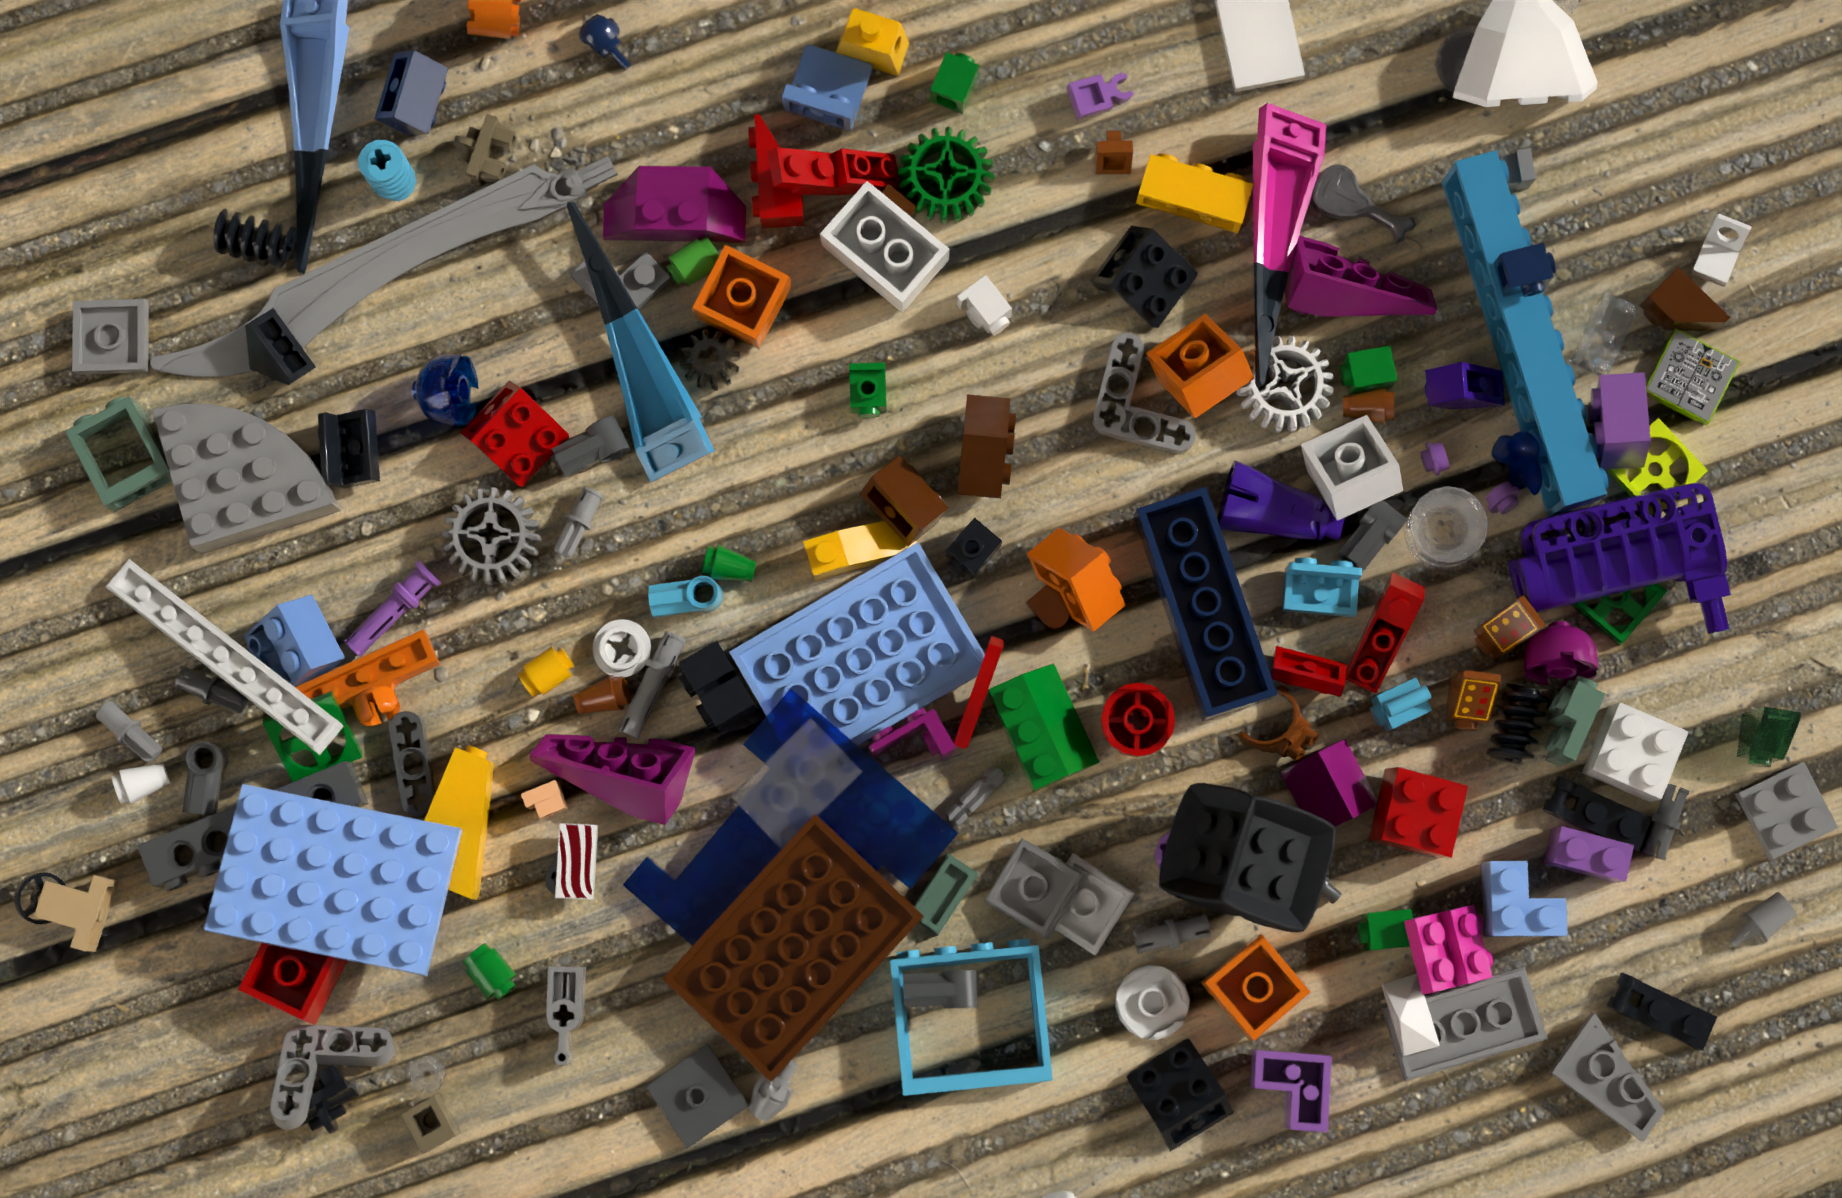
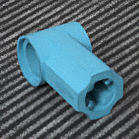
M698 576L693 580L648 586L649 606L653 618L698 611L712 612L719 608L723 601L722 588L708 576ZM705 585L712 586L714 590L712 599L706 603H699L696 599L698 589Z

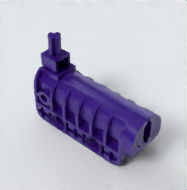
M1700 483L1674 486L1531 521L1525 524L1520 532V543L1524 557L1508 560L1510 578L1516 598L1518 599L1524 595L1537 613L1676 579V582L1685 581L1690 603H1700L1708 634L1730 629L1722 597L1731 595L1725 574L1727 572L1725 544L1713 495L1709 488ZM1675 493L1676 500L1687 498L1688 504H1685L1682 507H1676V503L1674 501ZM1702 494L1703 501L1698 503L1696 495ZM1657 498L1661 499V503L1665 502L1667 505V509L1663 510L1666 514L1663 518H1661V505ZM1639 501L1640 514L1644 521H1641L1640 517H1636L1635 511L1638 510L1636 504ZM1649 503H1650V504L1652 505V507H1653V515H1652V516H1650V514H1649V512H1648V505H1649ZM1626 512L1627 521L1623 519L1604 525L1603 516L1606 518ZM1586 516L1590 517V520H1593L1595 526L1592 527L1594 530L1592 535H1590V522ZM1567 519H1568V532H1569L1571 538L1568 537V535H1566L1565 532H1564V528H1566L1565 525H1564V523L1566 522ZM1577 520H1579L1583 526L1581 535H1579L1576 530ZM1555 530L1557 537L1553 536L1541 540V533ZM1532 534V542H1529L1528 535Z

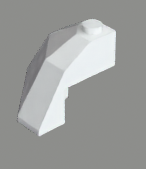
M1492 0L1476 28L1454 90L1453 98L1484 107L1500 106L1502 99H1518L1520 105L1544 104L1548 102V97L1552 96L1566 99L1567 102L1583 101L1597 89V80L1574 21L1553 0Z

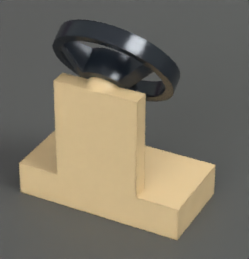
M36 872L25 877L18 885L14 896L15 908L23 919L31 923L47 924L54 922L76 929L70 947L82 951L96 952L119 880L93 875L89 891L84 892L67 887L54 874ZM41 877H51L54 880H56L58 884L50 881H45L44 884ZM35 879L36 889L30 897L31 905L23 911L20 904L22 890L28 882ZM35 912L34 917L40 918L41 920L32 919L28 916Z

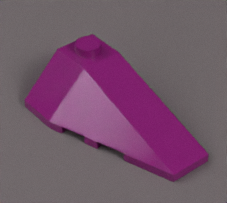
M1299 235L1284 291L1287 307L1303 315L1310 313L1321 317L1433 315L1436 313L1438 308L1432 289L1394 272H1388L1386 276L1382 275L1369 266L1370 262L1359 257L1357 263L1337 255L1340 248Z

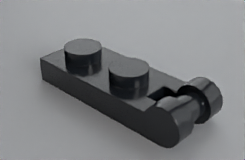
M1556 776L1552 786L1555 788L1551 800H1546L1543 807L1544 812L1597 836L1634 845L1633 852H1639L1650 826L1651 817L1579 786L1569 779ZM1568 796L1577 799L1572 810L1564 806Z
M1620 973L1616 982L1619 985L1615 997L1610 996L1607 1008L1699 1051L1704 1050L1717 1016L1654 988L1633 976ZM1633 992L1641 995L1636 1007L1629 1004Z

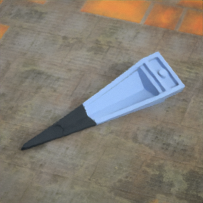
M283 0L280 29L289 87L295 158L296 269L302 274H305L350 28L345 24L348 0Z

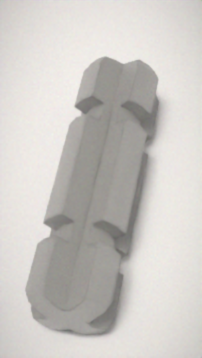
M994 765L983 774L984 778L982 780L978 779L958 799L960 802L957 805L954 803L946 811V818L954 826H960L968 818L967 814L969 812L973 813L993 794L992 790L994 788L998 789L1006 781V775L997 766Z

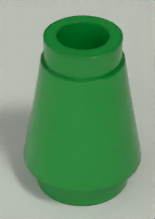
M717 544V547L707 546L701 574L709 575L713 580L752 582L757 561L750 560V558Z

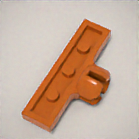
M423 629L295 688L309 699L332 691L341 709L353 707L356 717L361 724L376 726L382 724L376 707H378L381 713L385 712L388 721L398 714L400 703L395 694V688L399 683L439 666L440 663L430 638Z

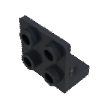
M1131 225L1090 282L1098 290L1117 293L1151 327L1159 328L1196 278L1197 271L1153 228Z
M1190 1039L1183 1040L1126 1076L1131 1087L1156 1124L1170 1152L1234 1113L1226 1093Z

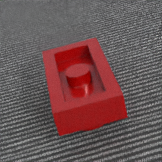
M1276 646L1272 656L1270 674L1272 680L1280 681L1283 684L1296 685L1322 694L1341 697L1345 687L1347 664Z

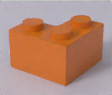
M1057 528L1027 553L1038 580L1060 592L1071 618L1093 632L1126 606L1120 593L1122 586L1109 567L1111 563L1109 556L1101 547L1089 545L1078 534L1072 535L1061 528Z

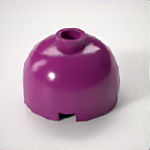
M1556 621L1548 624V627L1536 632L1529 639L1525 647V678L1533 683L1549 686L1547 678L1564 679L1562 686H1566L1568 680L1575 681L1577 676L1590 680L1597 676L1598 655L1595 643L1587 633L1577 627L1570 626L1568 622Z

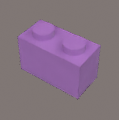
M1560 826L1551 829L1543 864L1612 883L1626 882L1634 845Z

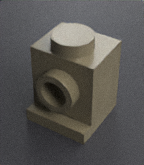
M428 1092L417 1096L407 1102L410 1109L401 1114L422 1154L461 1134L439 1094L430 1097ZM428 1113H434L437 1116L438 1121L434 1127L428 1126L425 1122Z

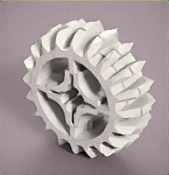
M1280 336L1274 337L1268 364L1271 382L1260 391H1258V387L1256 388L1255 349H1250L1248 355L1251 361L1247 360L1254 379L1236 391L1238 396H1248L1241 403L1242 409H1247L1251 406L1254 408L1249 418L1255 420L1259 415L1264 417L1261 422V427L1264 429L1267 428L1270 421L1275 422L1274 430L1276 433L1281 432L1284 423L1287 424L1290 433L1296 431L1297 421L1304 429L1308 428L1311 424L1309 417L1319 420L1322 416L1319 408L1327 409L1330 405V402L1324 396H1331L1334 392L1333 387L1325 384L1333 380V373H1322L1329 365L1328 360L1317 362L1316 358L1321 352L1320 349L1316 348L1310 354L1306 351L1309 342L1304 340L1300 347H1296L1294 336H1289L1286 345H1283ZM1278 359H1290L1303 367L1291 369L1284 364L1283 360ZM1311 378L1313 385L1312 398L1309 403L1303 406L1300 401L1302 395L1300 394L1299 386L1305 380ZM1281 379L1283 382L1295 380L1289 390L1286 386L1275 388ZM1277 399L1282 401L1287 409L1291 408L1292 410H1280L1272 407L1267 402Z

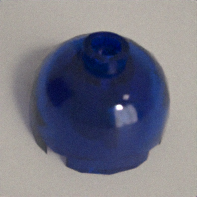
M462 354L435 356L422 366L416 380L413 382L412 394L424 415L437 424L447 426L468 425L474 418L478 401L470 403L471 387L478 388V378L475 366L468 356H461Z

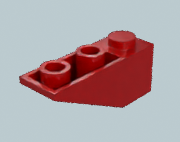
M760 114L754 115L755 127H748L749 147L756 148L757 161H750L751 183H758L759 194L752 196L753 217H760L762 228L804 226L803 195L792 194V188L773 187L768 152L779 147Z
M1393 572L1391 573L1347 667V681L1377 693L1424 601V586Z

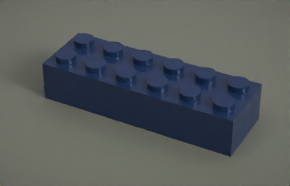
M1207 487L1137 508L1133 517L1202 721L1273 699L1277 692Z

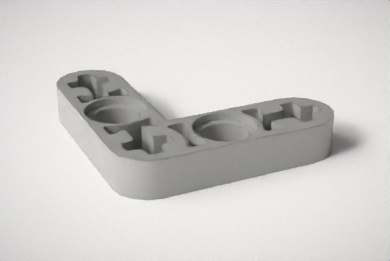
M1132 333L1119 335L1115 338L1108 357L1093 414L1094 428L1104 436L1173 454L1186 453L1191 449L1196 439L1195 429L1190 422L1130 406L1144 346L1142 340ZM1126 342L1131 343L1132 350L1137 352V354L1129 356L1126 368H1133V372L1123 367H1112V363L1120 365L1122 351L1118 350L1117 347H1124ZM1121 375L1127 380L1128 389L1124 393L1116 394L1109 389L1108 381L1112 376ZM1103 397L1113 402H1125L1124 406L1117 403L1114 417L1119 419V423L1113 422L1111 427L1104 426V419L1099 418V415H1106L1110 401H1103ZM1146 418L1150 420L1154 425L1153 434L1148 437L1139 436L1134 430V423L1138 419ZM1161 423L1167 424L1165 432L1175 433L1177 428L1183 429V435L1188 437L1189 441L1183 440L1181 445L1174 444V438L1168 435H1163L1162 442L1157 441L1156 439L1161 430Z
M297 1025L291 1028L284 1038L270 1104L275 1124L281 1129L291 1130L305 1122L318 1064L374 1067L387 1064L395 1053L391 1034L385 1029L372 1027ZM303 1039H308L309 1043H305L303 1046V1058H299L296 1045H300ZM338 1039H346L350 1042L349 1047L342 1052H333L329 1049L330 1045ZM357 1041H361V1043H362V1045H359V1049H360L359 1052H357V1051H358ZM381 1042L383 1046L379 1047L378 1052L371 1051V1048H374L376 1043ZM294 1070H302L306 1073L305 1078L299 1083L291 1084L285 1081L287 1075ZM288 1095L293 1096L295 1109H292L289 1115H284L283 1111H286L289 1106L290 1100Z

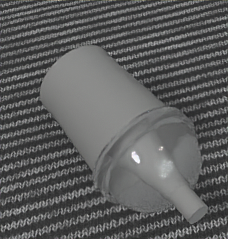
M1776 892L1748 912H1743L1739 915V919L1734 926L1736 937L1729 942L1733 947H1736L1741 942L1750 947L1760 944L1764 945L1768 942L1767 939L1797 916L1786 898L1781 893Z

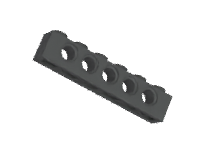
M348 761L341 762L275 789V791L317 799V796L322 791L329 790L332 795V802L359 808L369 804L354 764ZM237 805L137 845L152 887H165L166 891H172L187 885L188 877L198 873L201 874V877H206L219 872L225 849L217 852L213 841L215 836L221 832H224L228 838ZM189 846L193 851V859L188 865L183 866L179 861V853L184 847Z

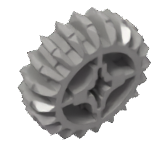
M491 487L489 497L486 498L484 491L480 488L476 490L477 500L473 501L468 494H465L463 500L467 506L463 509L458 504L452 506V509L458 514L457 518L445 517V522L453 526V529L443 530L442 536L453 541L443 545V550L447 553L455 552L448 559L449 563L452 566L461 563L458 573L462 576L467 575L471 571L470 580L477 583L484 574L486 585L491 586L493 584L494 575H497L501 584H506V572L510 571L515 578H519L521 575L516 567L520 563L527 569L531 567V563L525 556L527 554L531 556L538 555V550L530 546V543L541 542V536L530 532L538 529L540 523L538 520H529L535 512L532 507L522 509L525 500L521 496L512 502L513 493L510 490H506L499 499V490L496 487ZM499 509L505 510L516 517L520 532H513L511 529L501 527ZM488 510V512H485L484 520L480 525L468 527L466 530L469 522L477 514ZM491 529H494L501 536L493 538L492 544H490L484 538V535H490ZM464 541H471L473 544L482 545L484 564L476 562L468 556ZM518 543L509 557L496 563V560L499 559V553L504 547Z

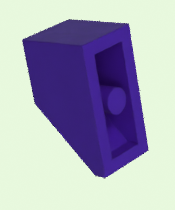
M1465 362L1425 370V394L1428 406L1443 409L1505 406L1502 370Z

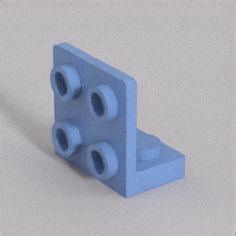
M807 44L792 85L786 84L783 92L784 111L851 132L872 72V65Z

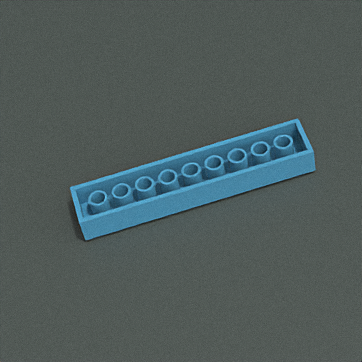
M1495 150L1455 161L1441 183L1502 370L1547 516L1551 517L1590 507L1607 495L1606 489L1609 484L1605 470L1602 467L1599 468L1595 454H1597L1596 440L1592 433L1587 432L1584 419H1586L1585 406L1580 398H1576L1572 386L1575 384L1573 369L1570 364H1565L1563 358L1564 342L1562 335L1558 329L1554 330L1551 320L1553 308L1547 295L1544 296L1543 292L1530 297H1523L1522 293L1503 297L1494 261L1503 252L1531 246V239L1528 230L1525 227H1521L1518 218L1520 214L1518 198L1514 193L1511 194L1509 190L1507 164L1504 160L1499 159L1498 152Z

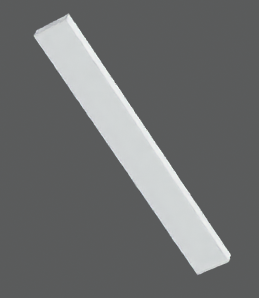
M130 559L105 586L119 599L319 755L344 727L338 720Z

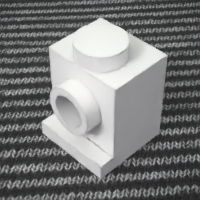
M986 275L957 296V306L960 310L966 306L968 307L966 314L976 328L979 329L983 326L988 334L991 332L995 336L1010 324L1008 319L1011 317L1012 307Z

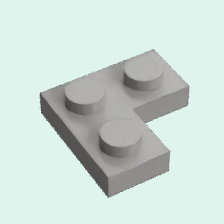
M647 252L621 275L617 273L638 310L672 281L666 271ZM584 260L570 273V276L598 305Z

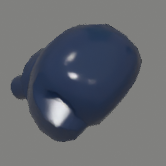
M596 14L582 25L579 37L583 43L588 44L603 59L611 55L624 70L631 66L629 61L617 49L622 42L617 37L620 29L613 18L607 19L602 15Z

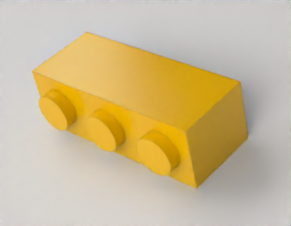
M1159 153L1157 156L1150 154L1136 204L1238 234L1254 184L1246 182L1247 179L1238 174L1227 173L1225 176L1212 172V168L1204 164L1193 163L1191 166L1180 163L1175 156Z

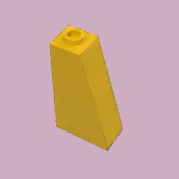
M467 745L465 751L455 747L424 821L458 827L463 830L448 890L477 900L480 894L495 764L486 760L488 752Z

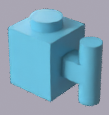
M1413 678L1372 698L1373 706L1370 707V712L1378 727L1384 726L1386 732L1431 712L1432 709L1428 702L1431 699V694L1425 685L1421 687L1417 678Z

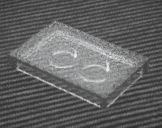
M810 718L731 797L782 849L814 814L819 815L863 771Z

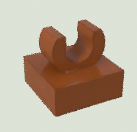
M1106 131V141H1097L1095 174H1131L1133 141H1121V131Z

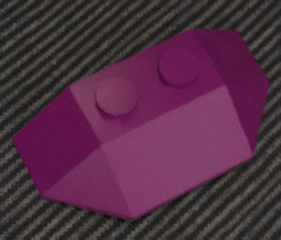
M638 166L604 203L603 240L691 242L696 238L701 240L707 237L711 242H746V205L711 167Z

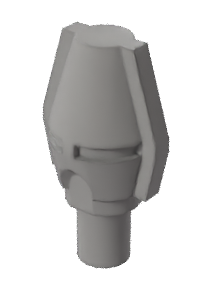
M791 1060L772 1082L763 1076L756 1083L748 1109L756 1118L767 1123L788 1105L793 1092L789 1087L791 1084L790 1078L798 1067L796 1062Z

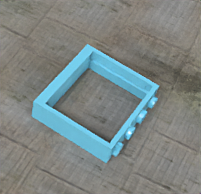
M1030 939L1009 940L1008 948L993 949V942L971 944V952L957 953L956 946L934 948L933 956L920 957L919 950L897 952V959L890 960L903 1096L1053 1081L1039 945L1030 946ZM1027 958L1038 1066L913 1078L906 1006H904L902 970Z

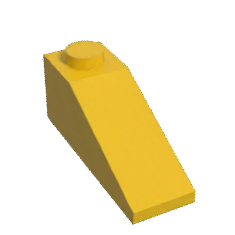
M885 521L838 530L803 541L815 582L884 562L909 548Z

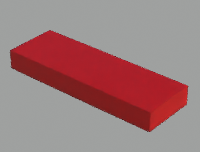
M993 636L990 638L954 740V745L959 748H968L1004 646L1002 639Z

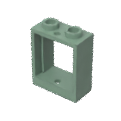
M130 396L127 398L119 397L106 404L105 410L94 416L88 414L74 421V426L65 431L102 503L113 512L172 482L163 447L141 405ZM130 416L154 463L109 487L84 439Z

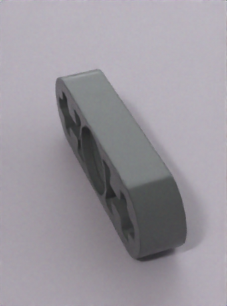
M403 711L396 714L389 725L402 808L409 815L426 817L436 790L425 723L415 713ZM405 719L417 725V729L411 731V740L414 744L420 742V748L409 747L402 751L400 750V745H408L406 735L398 732V728L404 726ZM411 754H418L423 760L421 771L415 775L407 774L403 768L405 758ZM426 778V784H419V791L421 795L428 796V802H424L422 810L418 811L417 806L410 805V799L416 796L415 787L413 785L406 787V781L415 782Z

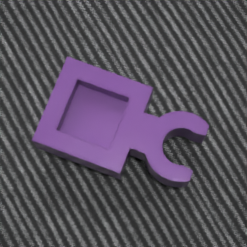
M1102 74L1070 82L1066 89L1077 120L1109 112L1113 108L1112 101L1119 104L1127 102L1134 95L1133 91L1123 93L1117 88V84L1123 83L1128 78L1127 74H1116L1109 83L1104 82Z

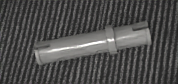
M665 631L652 660L648 659L645 665L648 668L624 718L617 728L619 731L639 739L668 677L672 678L675 672L672 669L686 643L685 639Z

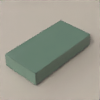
M948 853L914 904L925 915L919 923L936 935H939L979 873Z

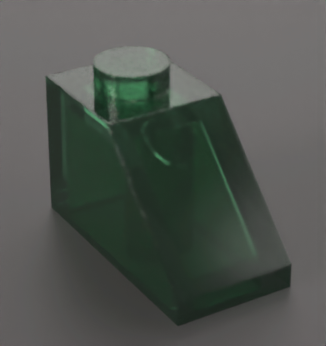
M1761 707L1743 713L1737 757L1749 759V765L1757 767H1771V762L1784 760L1799 725L1801 712Z

